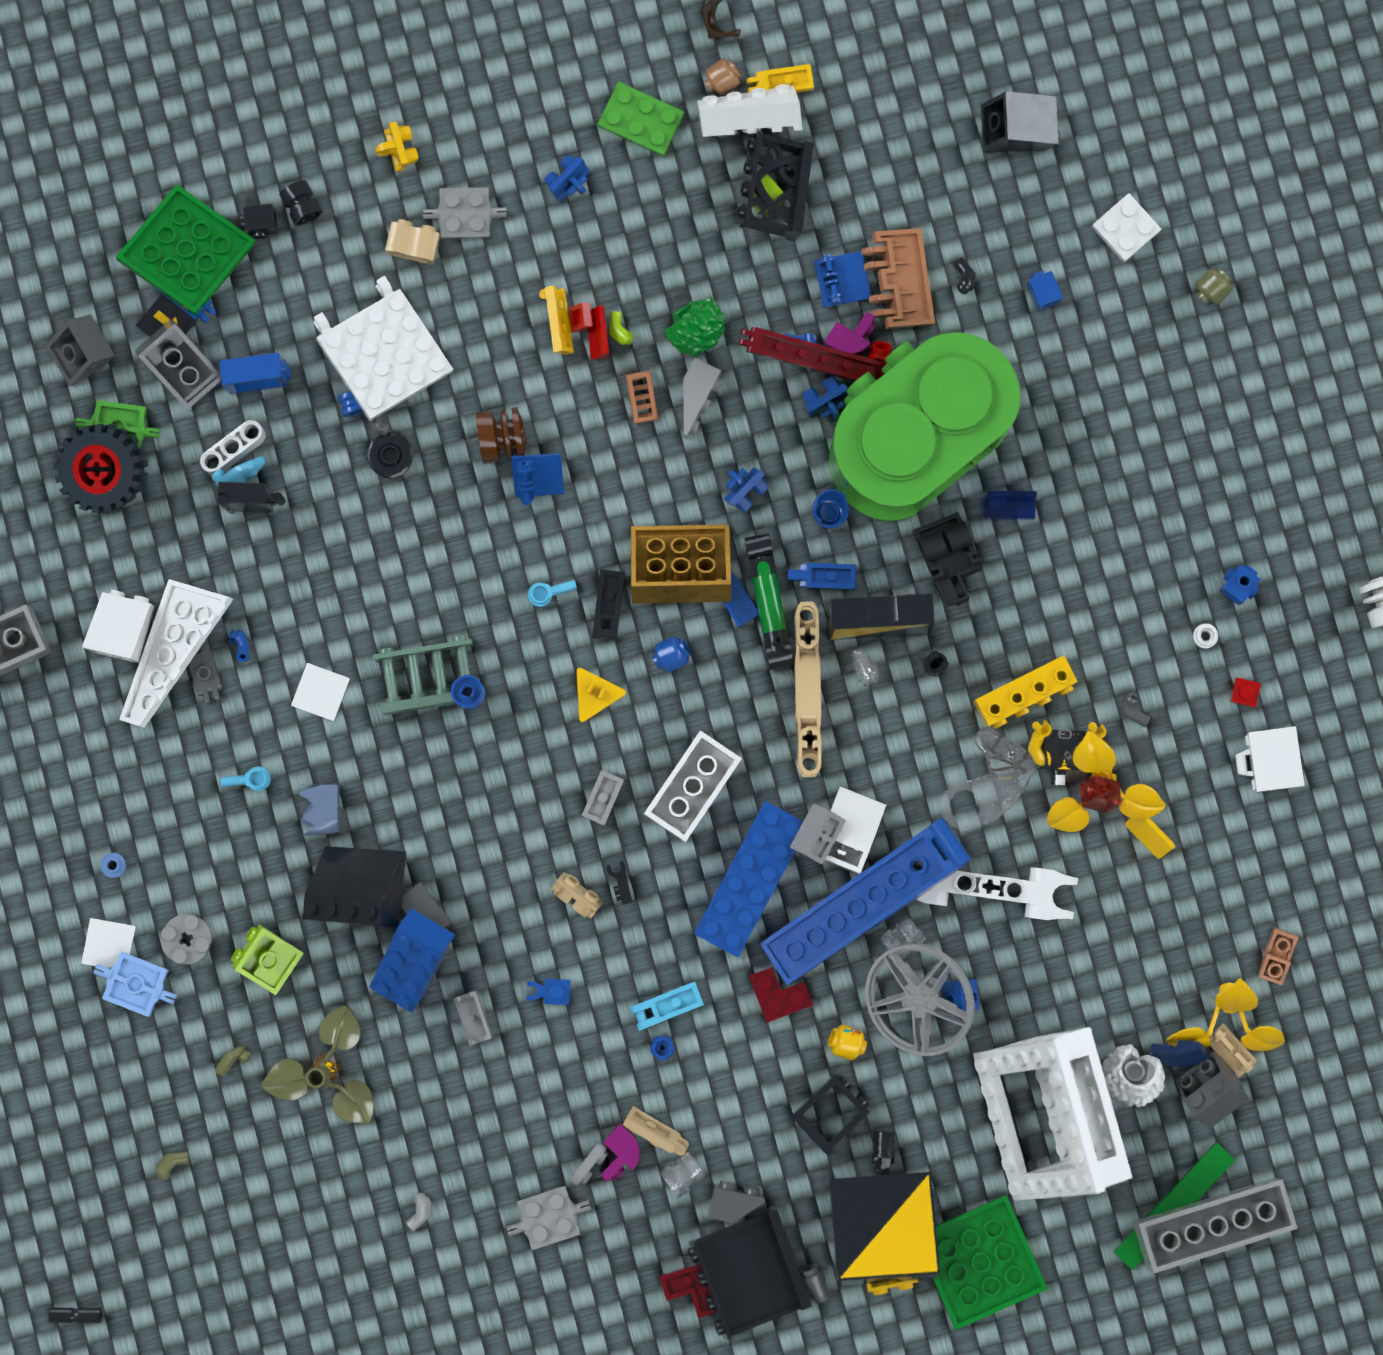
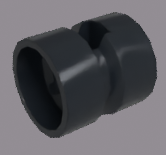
M307 180L295 182L279 193L285 208H290L289 215L295 226L308 224L323 213L317 199L311 198L313 192Z

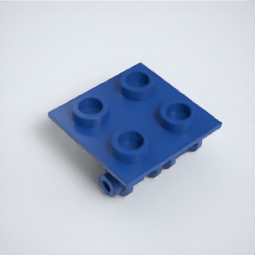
M862 251L833 257L831 254H826L822 256V259L814 260L824 308L869 299L871 292L867 273L864 270Z
M561 453L511 456L515 497H519L524 505L532 504L536 495L564 494Z

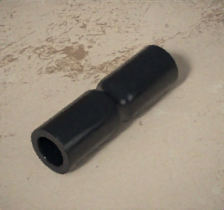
M50 1307L49 1322L101 1324L102 1308L75 1309L69 1307Z

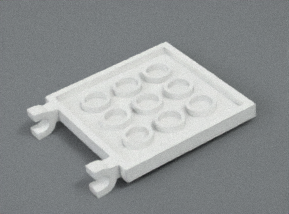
M385 276L378 279L375 286L383 299L332 329L323 312L314 317L315 321H313V324L321 333L316 339L354 395L369 421L453 372L452 366L401 289L393 292Z

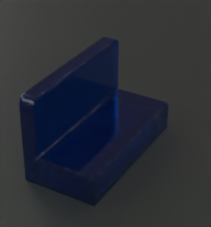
M988 491L985 495V520H1035L1037 491Z

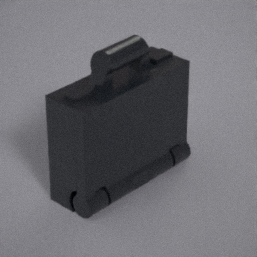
M218 482L217 501L229 514L235 512L273 513V506H276V504L284 505L286 501L281 493H274L266 483Z

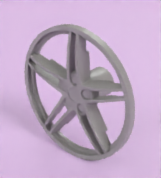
M919 943L898 945L882 954L869 971L865 987L868 1012L879 1032L894 1046L914 1055L934 1056L951 1050L967 1035L974 1017L973 992L962 969L942 951ZM918 951L930 954L940 960L923 980H919L907 962L904 963L898 954ZM886 962L904 992L876 1001V978L881 967ZM945 963L947 966L938 979L933 978V975L940 966ZM950 970L955 973L963 987L966 998V1012L957 1008V1005L942 998V985L946 981ZM902 1001L903 1006L878 1011L877 1007ZM938 1007L941 1008V1009H943V1010H945V1011H947V1012H949V1013H951V1014H948V1013H946V1012H943V1011H941V1010H938ZM910 1010L912 1012L914 1044L901 1039L890 1030L882 1019L881 1014ZM931 1014L962 1026L957 1035L950 1041L942 1045L929 1047ZM953 1015L958 1016V1017H960V1018H962V1019H965V1020L963 1021V1020H960V1019H958V1018H955ZM919 1018L922 1019V1046H920Z

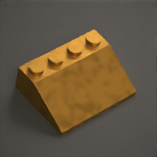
M729 524L631 526L632 604L731 602Z

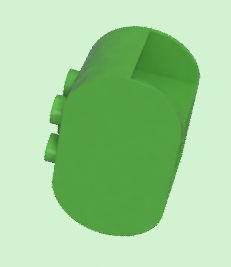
M945 333L926 340L916 349H914L909 341H906L885 359L887 364L882 368L884 375L876 381L868 372L846 390L849 395L843 401L847 406L841 413L835 428L829 452V467L834 485L838 491L846 495L847 503L854 509L880 521L907 519L923 509L1000 445L1007 430H1009L1017 417L1020 407V387L1015 371L1005 355L983 338L967 333Z

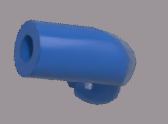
M232 630L229 633V642L231 644L238 643L236 658L240 662H246L250 653V646L246 635L242 630Z

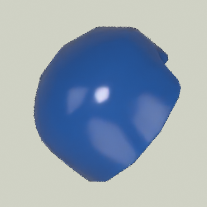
M836 489L825 490L819 494L812 506V514L815 521L826 529H834L846 522L850 511L846 495Z

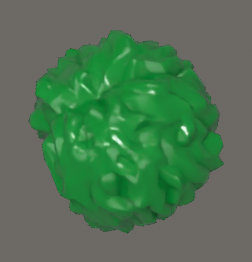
M712 297L699 301L692 300L684 308H678L673 313L674 324L664 331L669 342L679 353L689 354L693 358H698L699 354L718 344V340L725 332V315L721 312L720 307L717 306V302L713 301Z

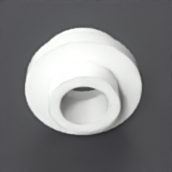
M1201 624L1194 630L1193 640L1200 648H1210L1216 644L1218 632L1210 624ZM1202 632L1209 634L1208 641H1204L1201 638Z

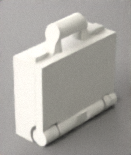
M1296 726L1248 732L1246 734L1245 742L1248 749L1236 754L1235 757L1238 774L1252 777L1251 783L1254 793L1305 786ZM1245 755H1249L1251 771L1247 770Z

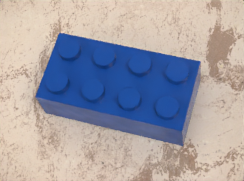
M411 908L398 926L369 988L393 1001L401 1008L413 1013L426 994L455 934Z

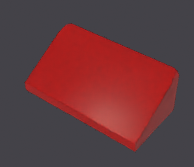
M603 305L591 309L593 327L587 329L592 360L608 359L610 357L605 311Z

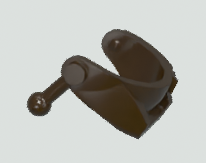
M709 0L700 10L708 32V39H723L741 35V29L725 33L718 27L715 14L722 0Z

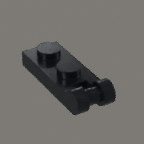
M600 569L593 639L606 637L610 638V641H617L625 572ZM602 620L611 621V628L601 627Z

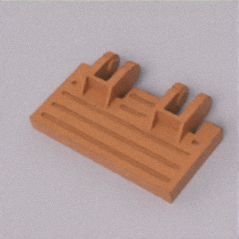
M921 228L875 231L872 234L873 244L884 243V246L863 248L862 255H882L883 261L867 262L864 264V270H879L880 291H891V294L870 296L869 303L889 302L890 309H877L872 311L871 314L875 318H886V329L934 325L935 318Z

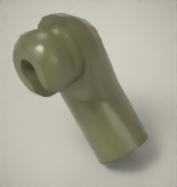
M238 1046L225 1053L215 1068L216 1073L225 1076L237 1059L241 1063L247 1062L251 1056L250 1051L246 1050L244 1046Z
M189 1152L165 1154L155 1167L157 1177L160 1180H167L170 1177V1171L175 1165L189 1164Z

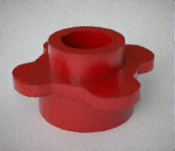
M875 341L872 343V346H869L868 350L870 353L868 357L885 362V359L893 352V349L888 342Z

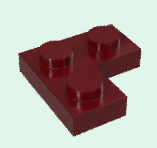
M772 967L749 975L766 1023L813 1005L805 982L781 990Z
M697 1264L659 1275L666 1301L691 1294L698 1318L714 1314V1311H709L705 1301V1297L708 1296L705 1287L700 1286L696 1273L699 1272Z

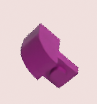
M866 312L854 332L836 322L824 341L823 346L859 356L862 355L869 348L870 342L864 339V336L869 338L876 325L873 324L875 316Z
M620 1123L603 1142L617 1155L601 1173V1176L607 1182L611 1178L616 1181L623 1174L625 1169L622 1166L624 1164L633 1170L639 1160L640 1147L636 1137Z

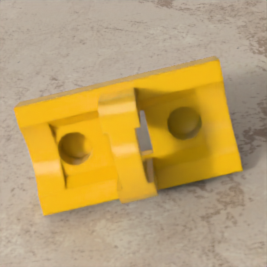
M397 122L389 123V128L384 130L387 142L379 144L375 151L377 156L380 157L391 155L395 171L402 172L406 166L417 162V150L415 147L404 149L403 142H408L412 139L409 126H398Z

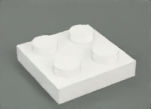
M1127 194L1092 225L1096 233L1123 263L1162 230L1130 194Z

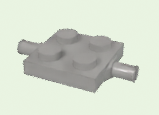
M488 187L439 189L440 202L438 209H423L424 220L438 219L441 239L490 238L492 218H507L506 207L492 208L489 202Z
M566 1186L517 1201L521 1213V1222L506 1227L507 1231L517 1228L508 1232L509 1236L524 1232L529 1239L531 1249L535 1250L581 1235L577 1224V1214L591 1210V1206L581 1208L590 1204L589 1200L574 1204L569 1198Z

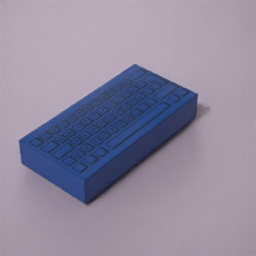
M734 572L731 573V602H723L739 628L757 617L759 612Z

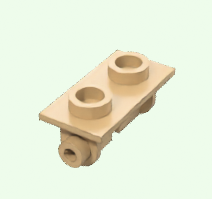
M565 872L556 880V883L551 888L554 891L553 894L566 904L574 898L576 902L571 908L584 918L588 917L591 919L603 904V901L599 899V896L594 891L587 890L580 885L577 878L567 875Z
M1224 1023L1209 1036L1211 1039L1210 1047L1236 1073L1238 1078L1245 1072L1248 1073L1253 1069V1065L1257 1060Z

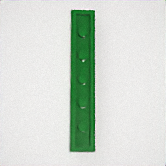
M1215 1142L1146 1217L1197 1202L1232 1165L1235 1159ZM1135 1229L1113 1251L1131 1270L1143 1259Z

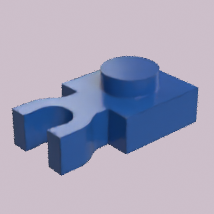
M545 979V985H540L534 981H527V986H534L537 989L536 995H527V1000L533 1001L544 997V1004H570V980Z

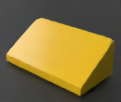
M1129 818L1125 822V826L1156 858H1162L1175 847V844L1150 818L1141 820Z

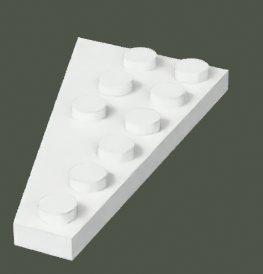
M170 579L168 580L119 720L145 728L233 601L232 598Z

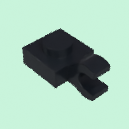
M620 861L621 870L618 873H614L611 870L610 864L607 865V872L617 880L618 886L613 887L616 900H622V904L626 905L633 903L625 874L626 866L623 861Z

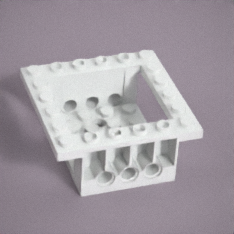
M1090 1027L1036 1036L1003 1047L973 1054L974 1066L979 1074L981 1091L987 1103L988 1117L994 1128L995 1142L999 1146L1002 1167L1007 1175L1008 1189L1013 1197V1201L1097 1194L1106 1191L1105 1187L1132 1178ZM1035 1070V1076L1042 1092V1101L1049 1117V1126L1053 1131L1056 1142V1151L1061 1161L1027 1172L1000 1075Z

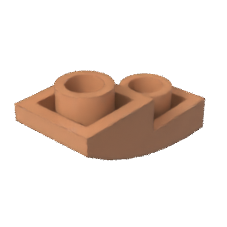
M1276 927L1273 928L1258 977L1283 985L1291 964V956L1299 938L1298 935Z

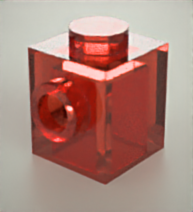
M1097 775L1080 784L1081 807L1102 813H1107L1121 805L1120 782Z

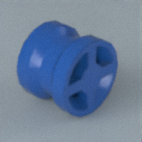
M351 391L337 397L339 403L343 406V417H351L363 413L362 408Z

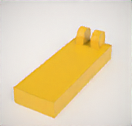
M554 285L545 287V289L540 291L539 296L541 299L547 300L553 352L562 355L573 354L565 289H556Z

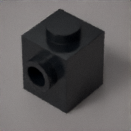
M272 203L243 207L244 215H240L241 228L246 230L247 234L253 237V239H264L269 234L278 233L276 210Z

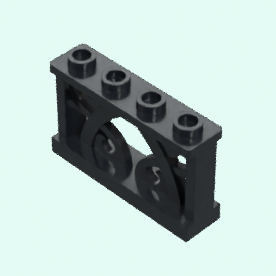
M757 130L753 138L750 137L748 139L746 152H749V159L745 161L743 168L746 180L742 183L740 196H743V201L737 211V218L740 219V228L746 227L786 237V240L794 242L797 240L803 229L814 143L806 141L801 143L765 134ZM763 146L772 148L777 155V159L774 160V156L770 151L766 152L768 158H763L760 155V149ZM782 151L797 154V156L783 157ZM759 164L762 168L757 171ZM784 167H786V172L793 171L794 177H788L785 173ZM778 169L781 179L786 185L792 187V191L780 194L774 202L766 192L761 180L769 173ZM786 199L790 202V207H786L784 203L780 207L779 203ZM754 205L760 207L758 214L764 213L766 209L770 214L765 219L756 218L752 213V207ZM775 216L781 221L787 223L788 225L773 222L771 220Z

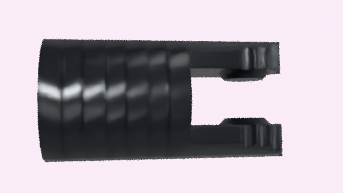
M933 651L925 659L923 666L928 675L935 677L941 675L947 669L949 662L945 655L938 651ZM940 660L941 664L938 668L932 669L930 667L933 661Z

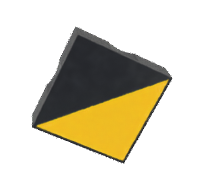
M933 593L831 599L826 610L828 640L927 635L935 624Z
M931 1172L835 1178L829 1180L837 1286L872 1284L883 1280L915 1281L939 1279L940 1265Z

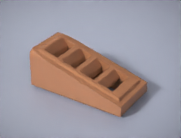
M650 370L625 374L634 424L658 420ZM646 379L645 384L633 385L632 383L635 380ZM636 390H648L646 394L634 395ZM649 399L650 401L647 404L636 405L637 400ZM651 408L652 413L642 415L637 413V410Z

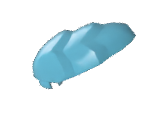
M261 456L230 469L226 474L223 470L218 469L212 475V479L216 482L217 486L218 482L245 483L247 480L257 476L258 471L266 464L265 458Z

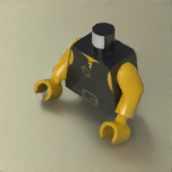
M1046 720L1043 721L1042 726L1038 722H1034L1032 724V737L1028 751L1038 769L1051 770L1050 785H1065L1066 770L1079 771L1073 762V753L1086 735V731L1053 730ZM1095 722L1088 725L1090 732L1096 734L1101 739L1105 737L1107 731L1103 724L1100 725L1099 729H1097L1098 726Z

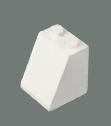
M111 590L110 594L102 592L85 637L83 648L93 653L139 663L145 648L155 606L149 603V599L135 595L134 599L125 598V593Z

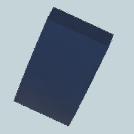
M1179 1040L1176 1048L1169 1044L1159 1045L1152 1043L1149 1050L1151 1056L1160 1059L1162 1066L1168 1067L1197 1065L1209 1058L1203 1045L1195 1040Z

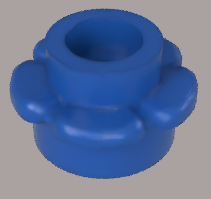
M657 1036L652 1040L653 1044L650 1046V1052L658 1060H667L669 1056L674 1054L675 1047L670 1037ZM661 1045L665 1046L664 1050L660 1049Z

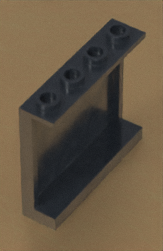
M769 1210L689 1241L691 1248H688L692 1263H697L699 1272L696 1273L700 1286L705 1287L708 1296L705 1297V1301L709 1311H714L717 1321H714L716 1332L719 1336L722 1335L724 1339H732L731 1336L797 1310H805L812 1307L778 1210Z

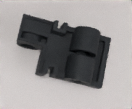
M959 512L914 529L913 535L931 576H934V585L939 591L946 608L969 602V595L962 579L982 571L983 565L981 558H978L977 549L975 550L970 531L966 523L962 521Z

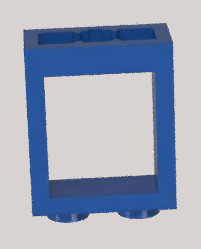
M279 353L219 361L222 385L229 394L288 387L287 379H291L290 366L287 364L286 359H282Z

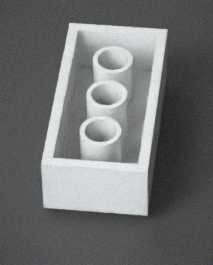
M700 731L644 815L686 843L742 758Z

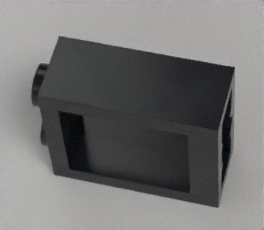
M835 1075L830 1077L791 1115V1118L825 1154L870 1113L866 1109L869 1105L860 1094L855 1097L848 1090L852 1085L842 1075L839 1078ZM836 1085L860 1112L832 1139L827 1141L803 1114L831 1087Z

